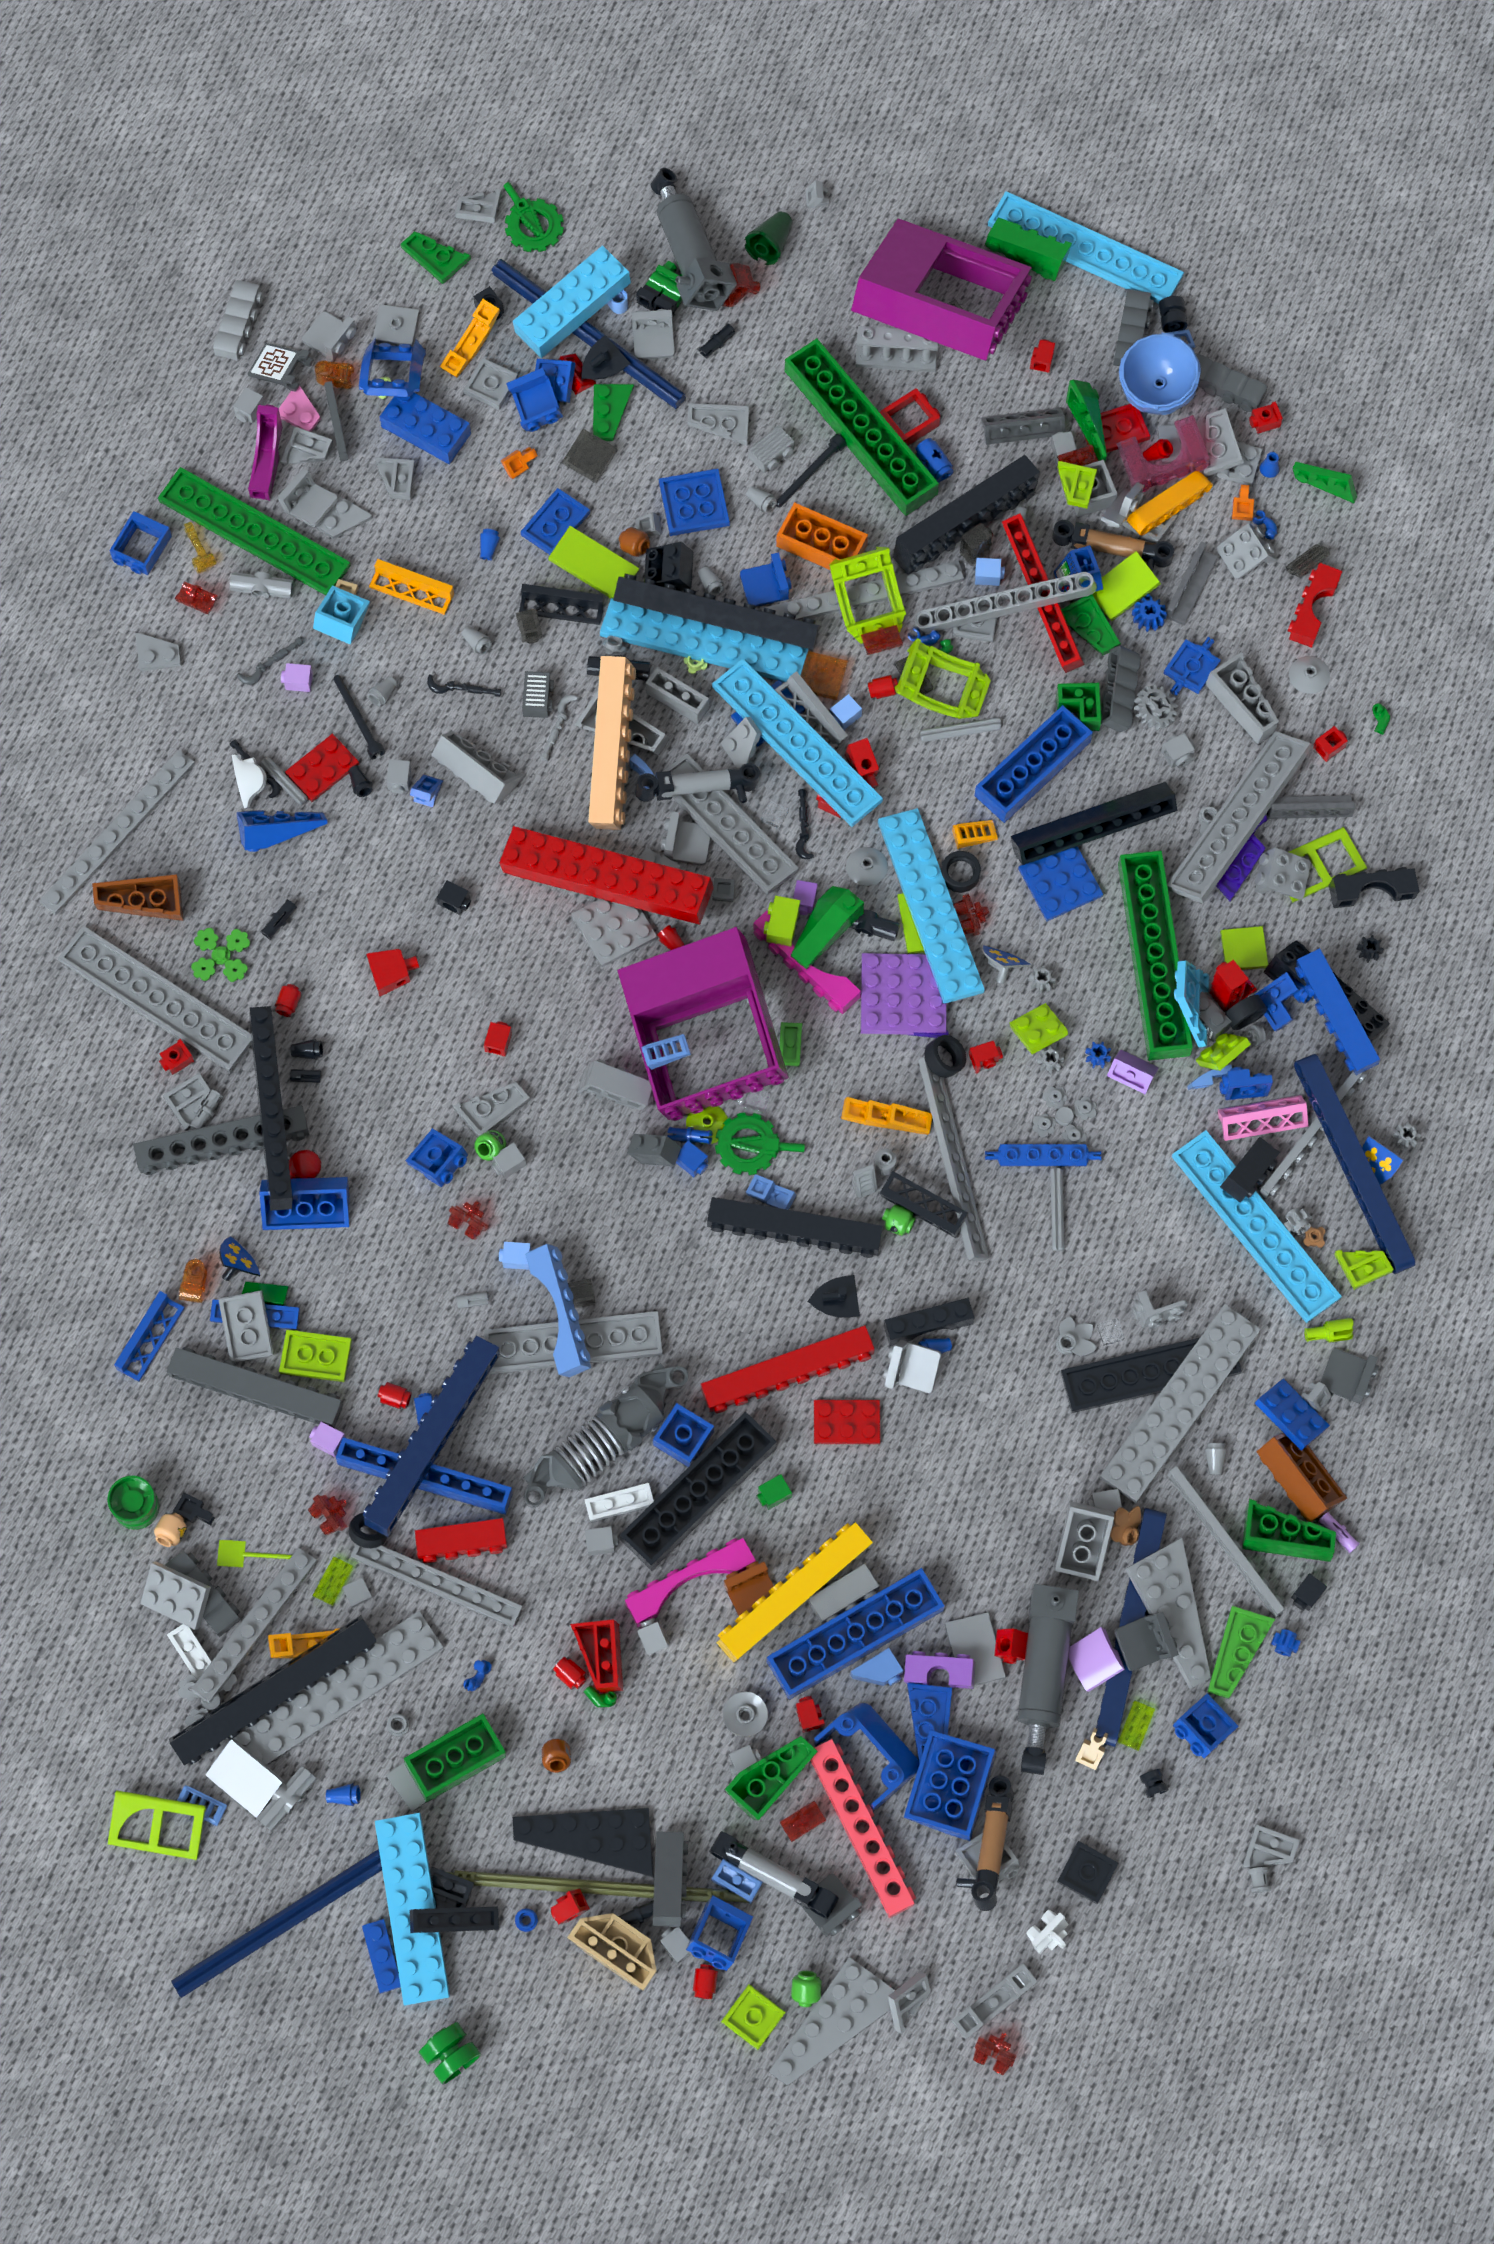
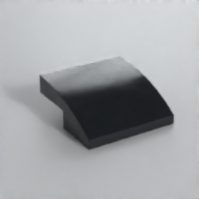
M431 1866L430 1874L436 1908L467 1907L474 1883Z

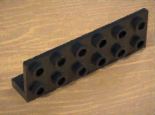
M1295 940L1274 956L1264 970V973L1274 981L1288 972L1306 986L1305 980L1298 977L1295 967H1297V959L1311 952L1303 944ZM1334 973L1371 1042L1390 1023Z

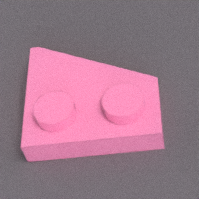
M300 385L296 392L291 391L279 407L282 420L309 432H312L321 420L320 415Z

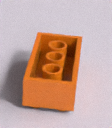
M795 502L776 536V547L829 570V564L836 558L841 560L862 554L868 544V534Z

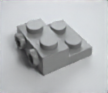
M983 1833L955 1851L969 1871L972 1879H976ZM1005 1842L998 1886L999 1881L1005 1877L1011 1879L1016 1876L1020 1868L1018 1859Z

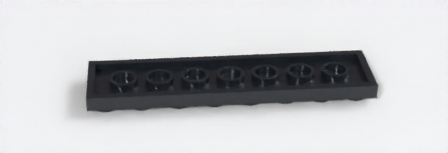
M1200 1338L1061 1370L1071 1413L1161 1393ZM1239 1361L1227 1377L1242 1373Z

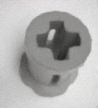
M1268 1867L1248 1869L1253 1886L1251 1893L1271 1891L1267 1878Z

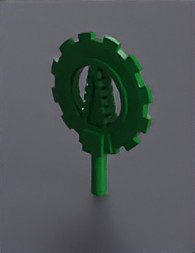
M505 183L503 187L514 202V206L510 209V216L506 215L505 224H508L505 232L507 237L510 236L512 238L511 243L516 247H522L523 251L532 252V250L542 252L546 251V247L556 245L558 236H562L564 227H561V223L564 220L562 214L558 215L557 207L552 203L550 205L545 203L543 199L537 198V201H530V199H525L524 197L520 198L511 183ZM537 214L544 216L549 223L546 233H544ZM520 222L536 237L525 235L520 229Z
M745 1112L737 1114V1117L732 1120L730 1117L723 1122L725 1126L722 1130L718 1129L715 1137L718 1139L715 1151L716 1154L721 1155L722 1159L720 1162L725 1168L727 1166L733 1169L732 1172L741 1175V1172H748L749 1176L757 1174V1170L763 1168L765 1171L771 1166L769 1162L772 1157L776 1159L779 1151L804 1152L805 1144L779 1142L778 1134L773 1133L772 1129L774 1126L769 1120L765 1122L761 1119V1115L753 1113V1116H747ZM743 1129L754 1130L759 1134L757 1136L733 1138L737 1132ZM732 1148L758 1155L750 1159L740 1158L734 1153Z

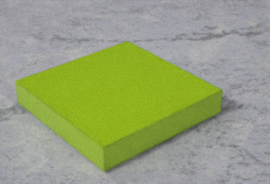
M1263 926L1220 931L1224 962L1229 963L1234 959L1242 970L1260 969L1268 966Z
M748 1984L721 2022L755 2049L759 2050L786 2012Z

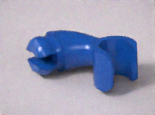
M1258 510L1256 515L1260 516L1261 519L1254 517L1253 523L1256 525L1265 524V537L1269 540L1274 539L1275 535H1277L1275 522L1266 517L1262 510Z
M913 627V630L918 634L917 636L913 637L908 633L909 640L915 641L918 638L927 646L936 644L941 637L940 633L936 630H932L926 636H921L918 627Z
M486 1660L475 1661L474 1669L478 1672L474 1677L464 1681V1689L468 1691L477 1690L481 1686L485 1674L491 1671L492 1664Z

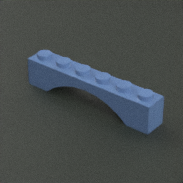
M545 1244L525 1253L530 1273L547 1287L557 1308L559 1332L553 1356L558 1374L572 1377L590 1369L591 1357L584 1343L585 1335L580 1329L579 1314L573 1304L574 1297L568 1286V1275L563 1268L561 1251L558 1247Z

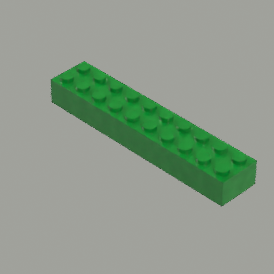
M817 338L785 359V373L835 433L843 437L850 451L905 516L938 495L939 483Z
M1162 851L1123 854L1119 857L1118 870L1147 1059L1151 1061L1189 1057L1193 1049L1190 1028L1174 996V990L1177 989L1175 971H1177L1179 957Z

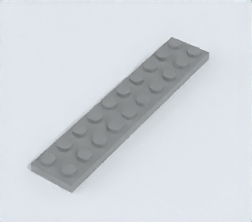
M1276 731L1273 733L1168 882V891L1200 903L1205 902L1266 815L1271 804L1275 802L1312 749L1310 743Z
M85 926L79 930L58 957L61 963L176 1038L181 1039L184 1043L229 1072L232 1071L252 1044L249 1032Z
M1224 1304L1099 1478L1114 1489H1119L1121 1494L1137 1503L1261 1329Z
M420 1611L378 1637L376 1639L377 1642L374 1643L375 1646L366 1653L361 1651L356 1654L355 1660L351 1663L339 1665L336 1667L337 1671L327 1678L322 1676L316 1680L317 1684L308 1690L302 1689L297 1693L298 1696L290 1702H282L278 1705L279 1708L272 1714L267 1715L265 1713L260 1716L259 1722L255 1725L243 1727L239 1730L240 1734L234 1739L267 1766L444 1648Z

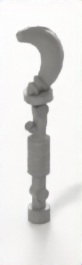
M566 695L559 701L557 707V717L559 719L555 724V728L550 733L547 740L548 744L540 759L548 761L552 745H555L560 733L559 730L562 729L563 720L566 721L568 718L565 707L569 702L578 700V696Z

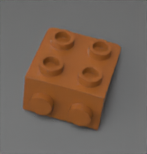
M758 1561L746 1566L747 1570L740 1573L734 1571L726 1576L727 1579L724 1580V1587L738 1616L746 1610L749 1613L754 1610L752 1605L763 1595L766 1598L771 1595L768 1591L774 1585L768 1575V1568L765 1562L760 1564Z

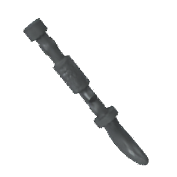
M298 637L294 643H291L286 648H282L273 654V657H268L267 662L263 664L261 662L258 663L256 672L252 676L246 677L238 673V679L247 685L257 683L261 679L262 673L266 671L265 668L272 665L275 661L281 660L295 647L304 644L303 641Z

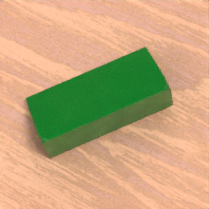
M245 1281L242 1294L262 1290L265 1304L286 1306L288 1286Z

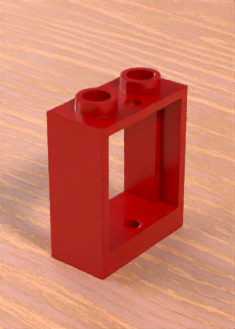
M917 388L879 411L907 446L940 425L941 416L939 411L935 407L932 408L926 395L920 393ZM916 401L929 419L904 434L890 416Z

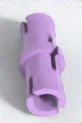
M1329 1512L1319 1519L1318 1522L1324 1528L1336 1532V1540L1349 1554L1360 1544L1346 1531V1527L1344 1525L1341 1526Z

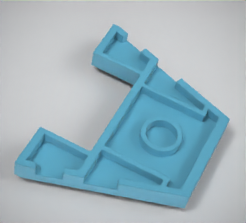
M1186 960L1179 961L1177 971H1175L1177 989L1174 990V996L1179 1003L1197 1046L1205 1047L1207 1046V1029L1199 1019L1200 993L1202 991L1204 993L1209 992V974H1203L1201 969L1196 970V966Z

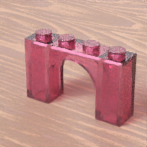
M1194 415L1174 422L1182 447L1178 457L1169 464L1154 465L1148 462L1142 455L1136 436L1116 443L1132 488L1138 482L1144 485L1142 492H1145L1150 487L1164 485L1169 480L1183 478L1190 472L1202 471L1211 465Z

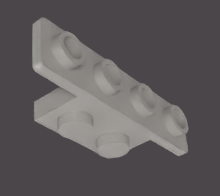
M1137 482L1131 490L1125 488L1102 515L1101 521L1110 527L1120 528L1129 515L1141 504L1145 495L1142 493L1144 485Z

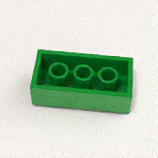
M481 1714L405 1757L404 1764L427 1803L506 1758V1752L485 1715Z

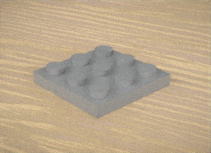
M599 899L571 914L601 967L657 939L642 910Z

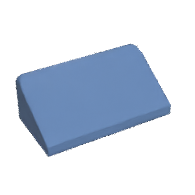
M724 1859L711 1879L715 1884L744 1898L749 1904L752 1903L763 1883Z

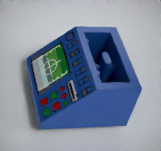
M1090 545L1071 550L1054 570L1055 578L1088 572L1093 576L1097 584L1095 592L1103 590L1100 569ZM1085 580L1081 587H1088L1091 581ZM1070 585L1063 586L1061 592H1067L1070 589Z

